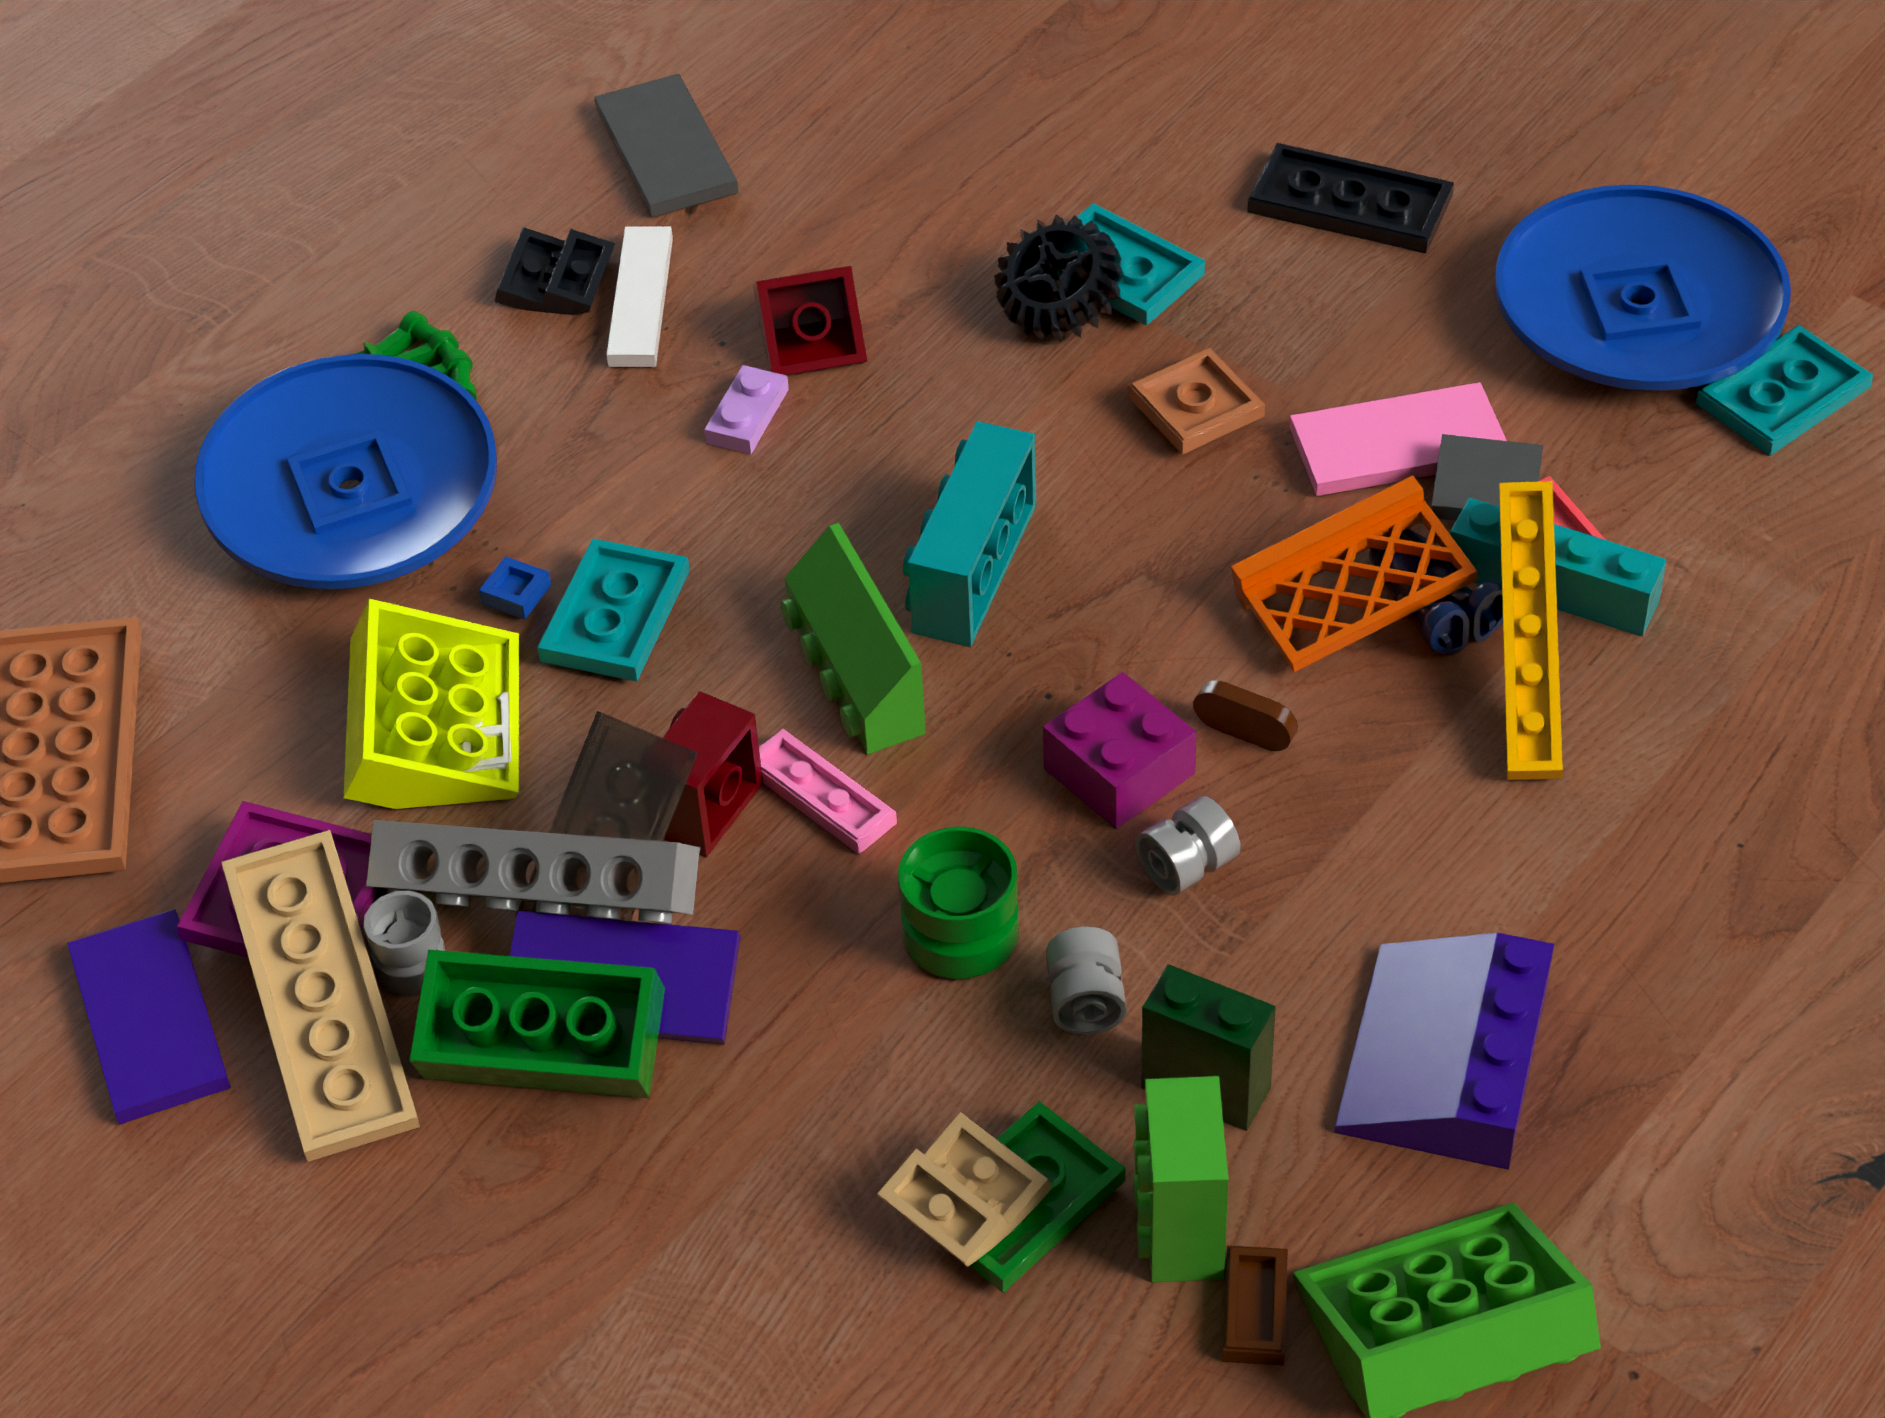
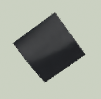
M523 227L497 288L494 302L535 312L554 314L589 313L615 243L570 229L566 241Z

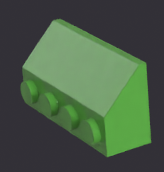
M839 523L830 525L784 578L787 600L781 601L780 606L789 630L797 629L801 635L800 644L807 663L810 666L817 664L820 669V681L829 701L837 700L841 707L840 717L847 735L850 738L857 736L868 755L926 734L922 665Z

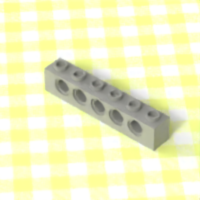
M373 820L366 886L387 889V894L395 891L436 894L435 904L469 907L471 896L486 898L485 908L519 911L520 901L537 902L536 912L569 915L570 905L587 906L588 917L620 919L621 909L639 910L638 921L672 924L673 913L693 915L700 847L677 842ZM434 853L436 867L429 876L427 863L430 856ZM484 857L486 871L484 876L478 880L476 867L479 860ZM534 860L537 873L535 879L529 885L526 880V870L528 865ZM585 864L588 877L584 886L579 889L576 883V875L579 868ZM636 867L639 873V884L635 891L630 894L627 888V878L629 873Z

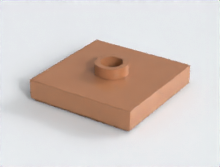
M1210 347L1128 384L1129 399L1182 455L1265 417V404Z

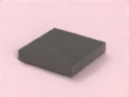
M1442 434L1431 506L1432 511L1438 519L1456 521L1469 497L1500 507L1499 483L1539 481L1543 445Z

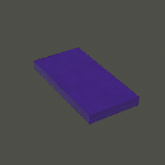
M176 909L67 943L113 1110L119 1125L231 1088L186 941L179 940L177 925L180 920Z
M517 911L510 956L655 968L665 987L658 1038L725 1045L741 939L737 930Z

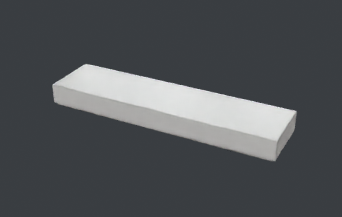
M671 226L625 227L607 348L608 367H656L673 241Z

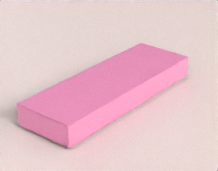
M781 729L759 747L763 784L858 855L897 824L895 810L786 730Z

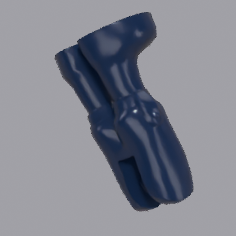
M1411 529L1404 530L1400 536V539L1424 544L1427 541L1426 538ZM1370 548L1369 559L1372 565L1381 566L1386 550ZM1395 552L1390 569L1416 573L1421 556ZM1431 558L1425 575L1444 578L1458 571V569L1449 561ZM1490 580L1481 583L1473 591L1465 586L1411 613V615L1418 617L1422 622L1421 632L1425 641L1432 649L1442 654L1458 653L1465 648L1469 633L1476 641H1483L1502 625V585ZM1387 581L1384 583L1393 593L1396 601L1408 596L1412 587Z

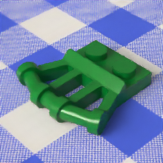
M417 311L408 312L403 317L399 328L379 344L373 345L364 342V350L355 353L399 357L429 367L435 365L431 368L456 381L477 400L476 388L470 380V372L473 368V362L465 351L458 350L459 343L452 332L448 330L440 331L428 324L427 318ZM418 340L425 343V345L404 352Z

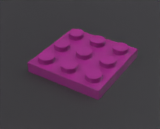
M242 801L177 925L179 940L248 957L221 862L328 830L331 831L361 929L364 924V916L380 891V888L366 886L372 834Z

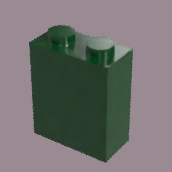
M1167 964L1142 1006L1141 1089L1145 1090V1079L1219 1076L1223 1122L1247 1131L1271 1089L1276 1006Z

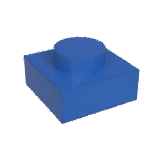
M505 556L479 589L481 604L525 620L551 587L549 571Z

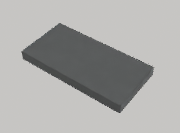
M680 74L594 97L596 110L651 217L739 193L737 179Z

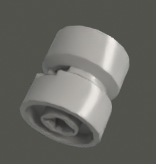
M1198 796L1176 810L1172 815V820L1162 819L1139 833L1135 841L1138 858L1145 872L1154 884L1169 895L1180 894L1199 882L1204 876V871L1214 872L1235 859L1240 853L1241 846L1237 830L1229 816L1220 805L1207 796Z
M395 891L381 896L371 904L364 916V931L368 946L372 952L371 957L380 984L389 992L401 996L419 995L422 989L428 949L446 951L441 937L437 912L432 901L423 894L413 891Z
M1086 926L1068 929L1052 938L1045 951L1048 977L1051 984L1052 1014L1055 1024L1064 1031L1081 1035L1103 1033L1116 1027L1123 1021L1127 1012L1122 977H1120L1122 969L1117 939L1106 930Z

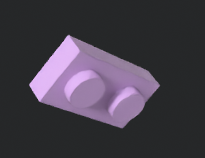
M742 365L704 429L706 444L751 455L789 390L788 377Z

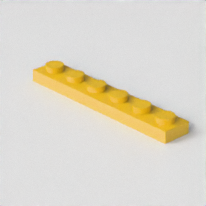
M1552 481L1499 483L1507 780L1562 779Z

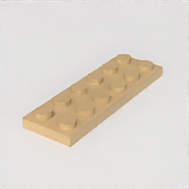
M324 831L222 861L221 863L307 1162L419 1128L420 1124L331 831Z

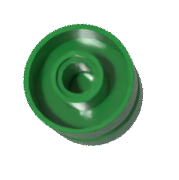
M971 827L942 828L916 840L904 853L898 868L902 937L908 954L921 968L946 978H973L995 970L1011 956L1019 938L1017 865L1012 852L996 836Z

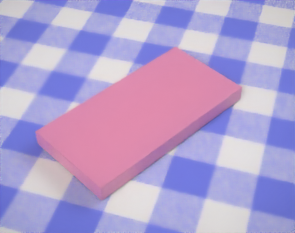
M1481 382L1290 415V430L1316 496L1400 482L1412 475L1415 479L1434 476L1437 471L1442 434L1507 441Z

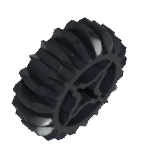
M1056 214L1052 224L1046 226L1044 222L1037 219V230L1029 234V232L1020 229L1022 240L1019 243L1007 242V252L1010 256L998 258V267L1001 272L994 275L995 285L998 288L996 292L997 300L1001 307L1005 308L1004 313L1008 320L1017 324L1019 329L1026 335L1034 331L1036 337L1044 341L1053 333L1055 339L1062 342L1066 332L1072 330L1075 335L1081 338V327L1089 323L1098 328L1099 321L1096 316L1099 313L1112 315V306L1109 300L1121 298V290L1118 286L1119 283L1124 281V273L1120 267L1122 265L1121 256L1117 248L1113 247L1114 244L1110 236L1104 231L1100 232L1098 226L1093 224L1092 221L1084 225L1082 220L1074 215L1065 224L1063 218ZM1058 268H1059V270H1060V272H1061V274H1062L1060 277H1058V274H1057V269H1058ZM1059 279L1061 282V288H1059L1056 283V281Z

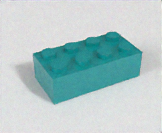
M977 421L968 440L962 439L959 442L955 455V467L951 475L944 474L938 489V502L934 510H926L921 523L919 541L916 546L910 545L903 561V574L909 576L905 609L906 611H911L913 634L967 647L972 646L1037 505L1034 433Z

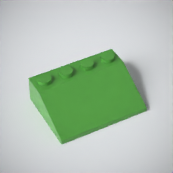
M1515 1202L1293 1272L1294 1283L1348 1394L1367 1418H1399L1408 1411L1438 1401L1454 1400L1466 1392L1497 1382L1513 1381L1520 1377L1521 1374L1552 1364L1568 1363L1579 1355L1601 1349L1592 1284Z

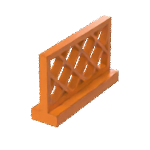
M1413 475L1231 566L1237 598L1245 610L1251 609L1293 672L1478 580L1477 570L1426 503L1423 488ZM1421 522L1430 531L1426 544L1400 539L1401 533L1404 530ZM1369 548L1386 550L1380 567L1357 563L1354 560L1357 554ZM1394 553L1421 556L1417 572L1390 569ZM1431 558L1452 562L1458 569V571L1444 578L1425 575ZM1325 570L1340 573L1334 590L1309 585L1311 577ZM1349 575L1376 579L1371 595L1366 596L1344 592ZM1385 581L1412 586L1409 595L1398 601L1380 598ZM1280 593L1294 596L1289 613L1267 609L1263 602ZM1309 598L1330 602L1325 618L1320 619L1298 615L1303 599ZM1339 604L1366 609L1363 619L1353 624L1334 621ZM1279 625H1284L1283 630H1281ZM1294 627L1320 632L1317 642L1299 651L1295 650L1289 639Z

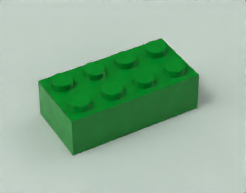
M428 949L409 1061L423 1078L428 1080L650 1098L665 987L655 968Z

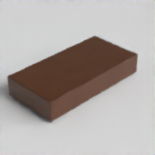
M1227 1245L1222 1362L1284 1366L1288 1249Z

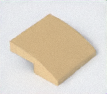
M960 1112L925 1154L916 1148L877 1194L883 1201L968 1267L995 1247L1017 1227L1049 1193L1053 1186L1044 1175Z

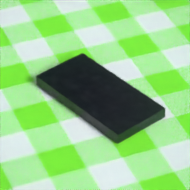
M1276 143L1248 198L1247 212L1427 253L1453 196L1454 182Z

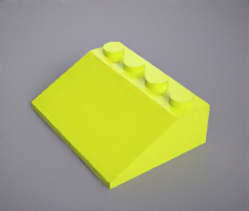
M369 599L350 638L343 798L392 809L516 799L519 793V633ZM503 692H508L509 756L511 740L512 762H508L506 770L486 769L462 772L472 769L482 759L503 757L502 737H486L475 725L480 721H483L480 727L502 725L501 703L497 701V698ZM467 741L471 743L472 753L461 750L460 744Z

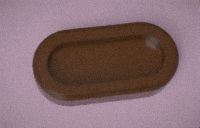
M1206 682L1193 701L1196 715L1207 726L1270 751L1286 749L1298 731L1297 720L1287 707L1279 702L1227 682Z

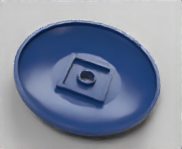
M1612 185L1585 189L1554 199L1537 208L1518 223L1507 236L1497 259L1495 274V293L1500 311L1514 334L1534 353L1552 365L1583 379L1604 385L1636 390H1674L1700 386L1721 380L1748 367L1759 359L1780 335L1786 322L1791 296L1789 274L1778 250L1768 237L1746 218L1715 201L1677 189L1648 185ZM1639 299L1644 305L1632 303L1630 300Z
M376 354L338 355L304 362L284 369L252 386L233 401L214 422L201 446L195 468V492L202 519L216 543L242 566L261 576L292 586L313 589L356 588L378 584L411 573L434 561L456 545L472 529L490 500L497 475V452L494 434L483 409L467 390L447 375L429 366L399 357ZM354 479L361 482L360 485L352 489L338 487L347 480Z

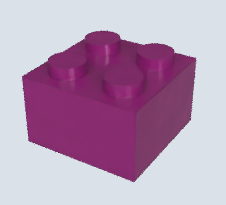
M1121 672L1043 726L1044 769L1113 828L1118 829L1195 774L1196 731L1128 675Z

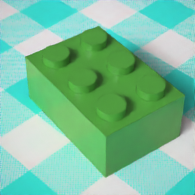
M1219 1076L1145 1079V1104H1134L1135 1138L1133 1139L1135 1172H1133L1134 1204L1135 1208H1138V1258L1150 1259L1152 1283L1224 1280L1229 1178Z

